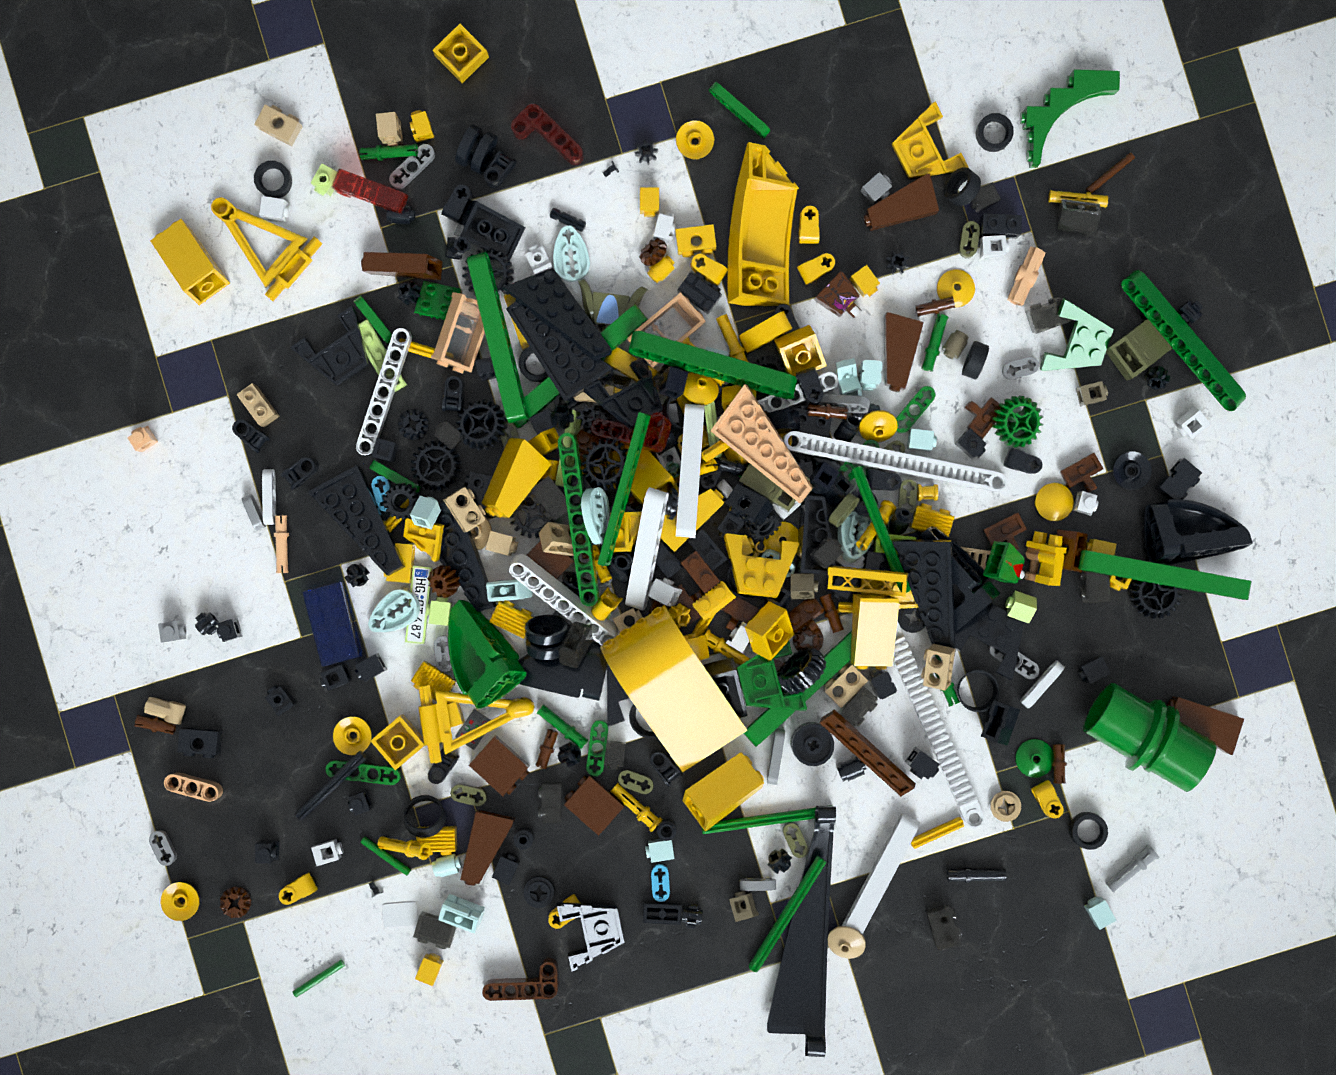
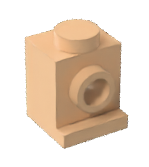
M149 426L136 428L131 432L132 435L128 437L135 451L144 452L158 442Z

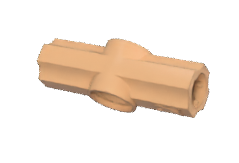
M1037 247L1029 248L1023 264L1020 265L1015 275L1014 285L1008 295L1007 300L1011 303L1023 306L1030 288L1034 286L1037 280L1039 267L1046 254L1043 250Z

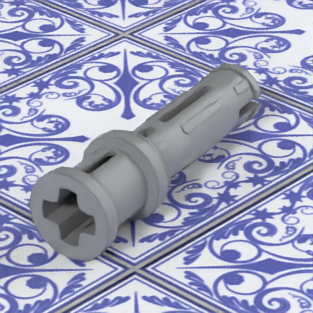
M1149 845L1138 856L1134 855L1133 861L1106 882V885L1113 893L1141 869L1146 870L1147 865L1160 858Z

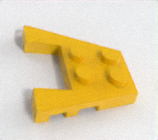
M936 101L892 143V147L908 179L922 177L929 173L930 176L953 173L962 167L969 168L962 153L943 161L926 126L943 118Z
M726 533L724 540L727 543L728 555L731 559L738 593L777 598L799 543L781 541L779 560L742 555L743 535Z

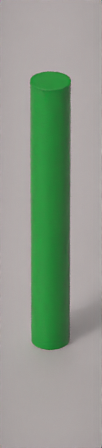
M364 837L360 842L404 875L408 876L411 872L410 868L385 850L380 849L378 845L367 837Z
M339 960L292 991L293 995L296 998L343 968L345 963L343 960Z

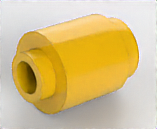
M666 255L658 263L650 266L647 274L656 283L663 281L675 269L673 266L675 262Z

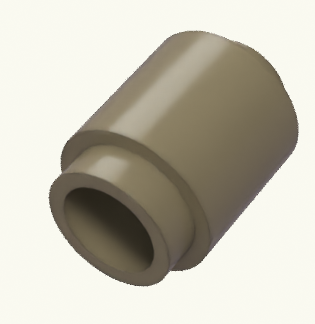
M959 330L951 333L942 347L943 354L949 359H958L968 344L967 340L969 337Z

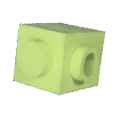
M322 163L311 184L315 187L314 191L322 196L327 194L331 197L342 176Z
M1014 591L1012 597L1009 596L1005 604L1007 616L1030 623L1037 610V598Z
M437 597L436 600H431V604L427 605L426 615H429L428 624L449 625L452 602H448V598Z

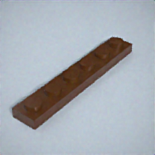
M835 709L821 718L819 723L900 797L915 788L916 783Z

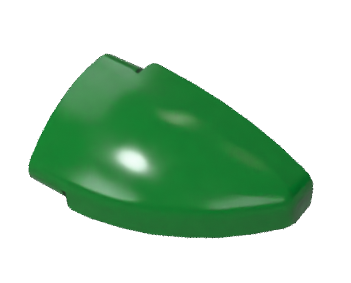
M458 600L452 607L449 617L448 648L450 663L461 692L469 696L477 709H481L509 693L526 677L527 673L518 661V653L498 629L481 612H477L470 602Z

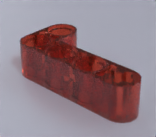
M528 105L512 121L511 129L516 138L525 139L535 129L570 164L579 165L583 161L582 148L538 105ZM532 111L539 113L536 118L529 117ZM549 124L552 126V129L549 132H545L542 130L543 126ZM518 125L525 126L522 132H517L515 129ZM558 138L566 139L563 145L556 144ZM570 147L573 153L578 152V157H572L570 150H568V148Z
M338 169L332 184V189L340 195L349 198L353 196L398 214H402L408 199V195L401 191L342 169Z
M656 412L651 415L642 447L643 450L661 452L665 448L671 429V421L663 414ZM597 419L591 425V431L597 437L603 440L610 438L611 441L616 439L619 441V444L624 443L630 446L634 428L630 430L624 424L604 419ZM663 420L662 425L657 427V423ZM622 430L621 436L617 437L618 432ZM657 438L656 444L652 445V441Z

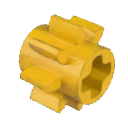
M680 603L677 606H671L669 609L678 628L680 626H687L691 619L688 614L690 609Z

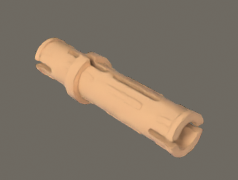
M287 515L282 516V524L280 523V516H275L276 573H281V565H283V573H289Z

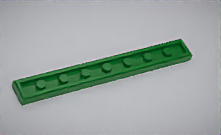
M638 413L598 565L609 566L611 563L651 417L649 414Z

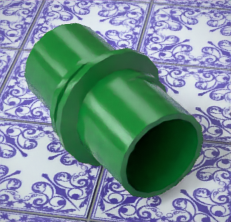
M1115 683L1107 685L1099 694L1090 708L1083 725L1084 733L1127 757L1125 768L1134 771L1141 765L1148 773L1153 772L1185 792L1193 790L1204 778L1214 760L1217 749L1216 742L1179 721V711L1175 707H1166L1165 702L1158 699L1147 703Z

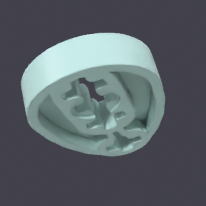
M564 226L560 230L553 253L556 273L561 279L568 282H577L583 279L590 269V259L586 245L580 234L572 226ZM567 230H570V233H574V235L570 237V244L568 243L567 238L565 236L563 237V235L566 234ZM569 249L576 252L573 255V260L577 262L574 265V269L578 273L575 274L574 278L571 274H568L571 271L570 265H566L570 262L569 256L565 255V253L569 252Z
M588 488L584 491L581 499L583 520L592 543L596 545L603 544L610 519L608 497L602 488Z
M852 511L841 526L838 527L837 532L840 552L843 559L848 563L856 562L866 553L867 550H861L863 544L858 548L856 542L872 521L868 516H858L855 511ZM859 520L860 526L857 529L859 533L856 535L857 540H855L853 534L856 532V529L854 527L858 524Z
M394 590L390 592L373 610L368 622L369 628L373 632H391L410 625L417 619L420 612L418 598L408 590ZM406 599H412L411 607L405 606L402 608L403 612L398 611L395 613L396 617L390 616L392 613L391 609L397 610L399 608L398 604L403 605L407 603ZM376 620H383L380 623V627H375Z

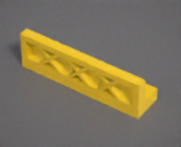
M832 565L828 567V589L906 597L908 573ZM833 576H843L846 580L841 586L832 585ZM862 578L865 584L860 588L855 587L850 580ZM872 580H882L885 585L881 589H874L870 582ZM892 582H903L902 592L894 591L889 584Z

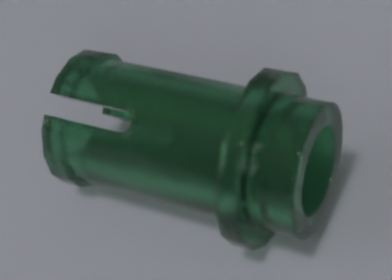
M670 461L666 464L665 468L673 478L680 475L681 467L678 463Z

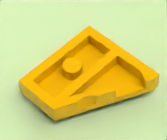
M624 512L614 552H631L638 536L642 512Z
M411 517L406 518L404 537L414 543L420 551H425L430 555L432 561H439L444 525L435 523L432 529L414 525Z

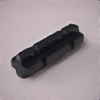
M553 208L550 212L552 219H558L559 222L575 227L576 230L583 232L586 227L585 221L577 220V217L561 212L557 208Z

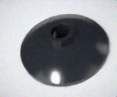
M1127 452L1120 455L1113 466L1115 481L1121 487L1128 490H1136L1145 486L1150 480L1152 473L1149 460L1138 452ZM1128 468L1133 469L1132 475L1128 474Z

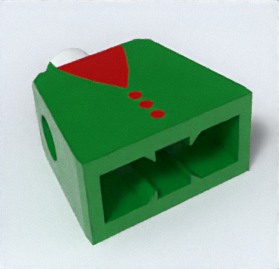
M994 541L983 575L1000 582L1016 584L1018 580L1023 579L1025 576V572L1022 570L1025 559L1011 543Z

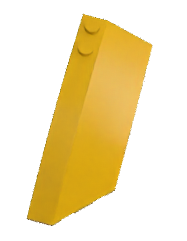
M748 142L732 210L728 246V303L743 306L789 305V249L793 213L799 187L795 182L792 183L789 180L785 169L778 161H774L769 154L770 150L765 145Z

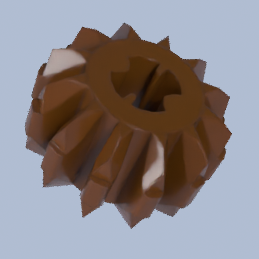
M444 565L431 570L427 579L430 581L428 586L433 589L432 593H436L437 597L443 598L454 595L461 585L457 581L460 577L456 576V570H451V566Z

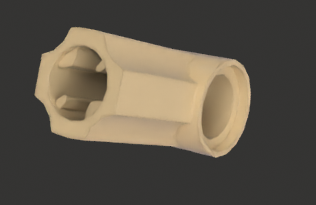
M149 697L144 707V713L164 718V721L181 725L186 705Z

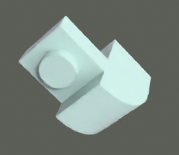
M855 359L836 362L835 374L839 380L838 388L840 395L862 396Z

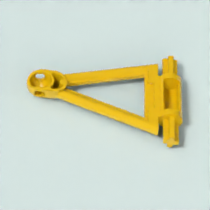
M216 198L211 204L212 212L226 224L265 288L274 278L276 279L274 284L265 293L273 302L285 288L289 289L313 261L311 257L323 244L316 237H313L301 251L300 248L308 238L237 209L225 198ZM236 219L291 241L267 271L237 226Z
M430 685L418 687L421 701L418 709L424 745L428 746L430 763L442 762L439 743H443L444 754H447L515 718L531 715L535 708L533 701L526 697L512 700L500 698L488 706L504 708L506 713L452 740L446 701L473 704V702L466 694L434 690L436 703H433Z

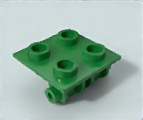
M424 281L420 292L421 297L418 298L414 313H418L419 316L425 315L431 318L436 317L437 320L439 318L445 320L452 300V293H460L461 289Z

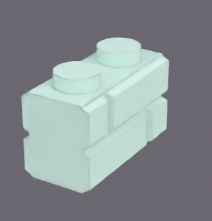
M864 360L859 365L858 380L862 390L873 391L881 383V361Z
M517 579L487 582L486 584L489 602L530 598L533 595L532 591Z
M449 894L442 905L439 920L475 934L482 921L485 907Z

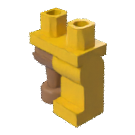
M1034 531L1032 541H1027L1026 543L1028 547L1026 556L1030 559V572L1025 573L1024 579L1045 585L1060 586L1064 553L1066 554V548L1061 547L1063 536L1050 534L1047 544V533Z

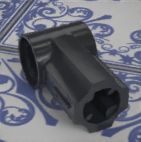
M448 237L445 257L461 260L462 255L470 250L471 243L468 242L467 237Z

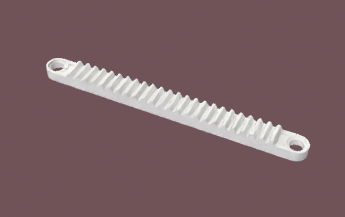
M797 431L788 432L783 437V442L790 451L993 492L1002 491L1007 486V478L1000 472ZM791 435L796 436L798 439V444L794 447L788 444V438ZM996 476L1001 479V485L997 488L992 484V480Z
M897 621L894 664L965 823L971 828H979L984 823V814L928 691V687L923 686L924 679L921 678V672ZM977 813L979 821L971 823L969 821L970 814Z

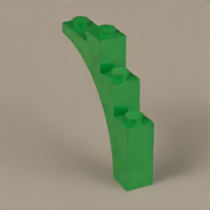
M1074 69L1070 76L1067 77V87L1069 88H1050L1044 94L1043 105L1046 107L1027 106L1021 112L1020 124H1023V130H1030L1027 133V143H1030V150L1027 151L1026 156L1029 168H1037L1041 164L1042 150L1046 137L1060 115L1084 100L1098 96L1115 95L1120 90V71Z

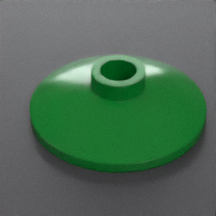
M1027 740L1016 751V765L1026 776L1033 778L1044 776L1052 768L1053 751L1042 740ZM1039 756V761L1035 763L1033 757Z

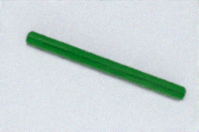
M861 466L852 469L853 476L890 568L894 572H904L863 468ZM907 581L906 593L911 590L908 581ZM896 582L900 592H902L903 582Z
M815 808L723 820L716 823L706 832L702 828V833L709 834L815 819Z
M817 856L750 962L749 969L757 973L825 866L826 861L822 857Z

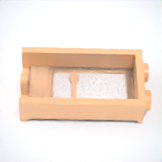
M453 292L452 300L431 358L437 360L436 364L446 368L450 365L453 367V371L463 374L464 371L472 372L485 331L477 300L466 298L464 294Z
M680 292L635 331H643L682 342L697 331L706 321L701 312L696 310L691 305L690 300ZM632 334L627 339L629 342H631ZM645 359L652 368L659 363Z

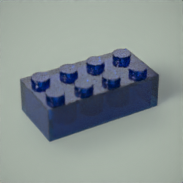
M344 582L302 592L321 666L363 656Z

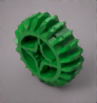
M1012 396L1011 399H1004L1005 404L1000 403V410H995V413L998 414L997 417L992 418L996 421V424L992 426L997 429L994 434L1000 436L999 440L1004 442L1005 445H1011L1015 448L1018 446L1025 447V444H1032L1031 439L1036 440V433H1041L1039 426L1044 425L1040 422L1043 415H1039L1042 409L1036 408L1037 403L1028 397ZM1019 406L1023 407L1022 411L1017 413L1012 411ZM1019 430L1023 431L1021 435L1017 437L1013 436L1015 432L1017 433Z

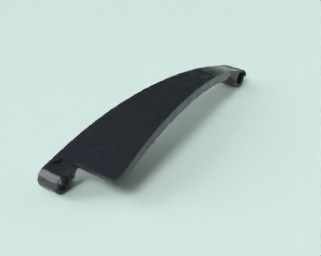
M816 806L814 832L800 882L817 856L822 857L826 864L790 920L767 1020L768 1033L805 1034V1056L807 1057L826 1056L827 938L836 806Z

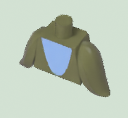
M585 279L578 280L584 311L595 324L602 325L601 332L632 306L637 305L639 307L644 294L648 290L641 286L632 294L631 298L630 296L593 292L592 294Z

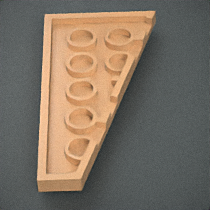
M745 384L711 429V432L798 503H802L813 487L755 396Z

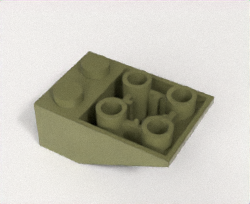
M1147 319L1109 346L1106 353L1126 381H1128L1170 351L1172 347Z
M749 464L739 480L786 512H789L796 502L795 499L752 464Z

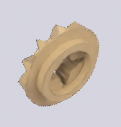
M1001 791L995 794L990 801V810L994 817L1000 821H1012L1020 814V799L1010 791ZM1004 800L1008 804H1013L1008 807L1007 813L1003 808H998L1003 805Z

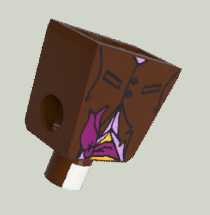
M842 271L815 298L817 303L838 317H841L846 311L855 318L862 311L854 303L860 295Z

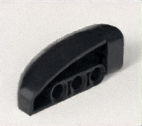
M1170 499L1164 503L1149 504L1145 508L1144 539L1147 556L1152 563L1168 562V564L1172 565L1234 552L1253 544L1250 532L1245 526L1225 512L1212 506L1190 500Z
M930 526L918 537V540H952L934 526ZM952 540L956 632L1001 593L990 581L984 583L988 579V577L983 575L985 570Z
M568 640V651L560 658L540 660L531 657L529 654L520 658L518 661L527 674L519 684L575 698L580 697L581 690L583 689V698L599 701L608 663L604 658L599 643L591 640Z

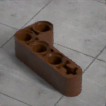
M553 958L543 960L540 966V977L490 979L485 983L482 995L489 1001L551 999L556 996L559 987L558 963ZM551 965L554 971L548 973L544 970V966ZM546 984H551L554 986L555 990L552 992H548L545 990L544 986ZM512 985L515 987L516 992L509 993L506 987ZM533 985L535 991L530 993L526 991L525 986ZM490 986H492L493 990H495L494 993H491V991L488 990Z

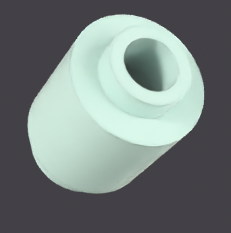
M455 854L437 858L436 861L432 862V868L436 877H445L459 873L462 863L459 856L456 857Z

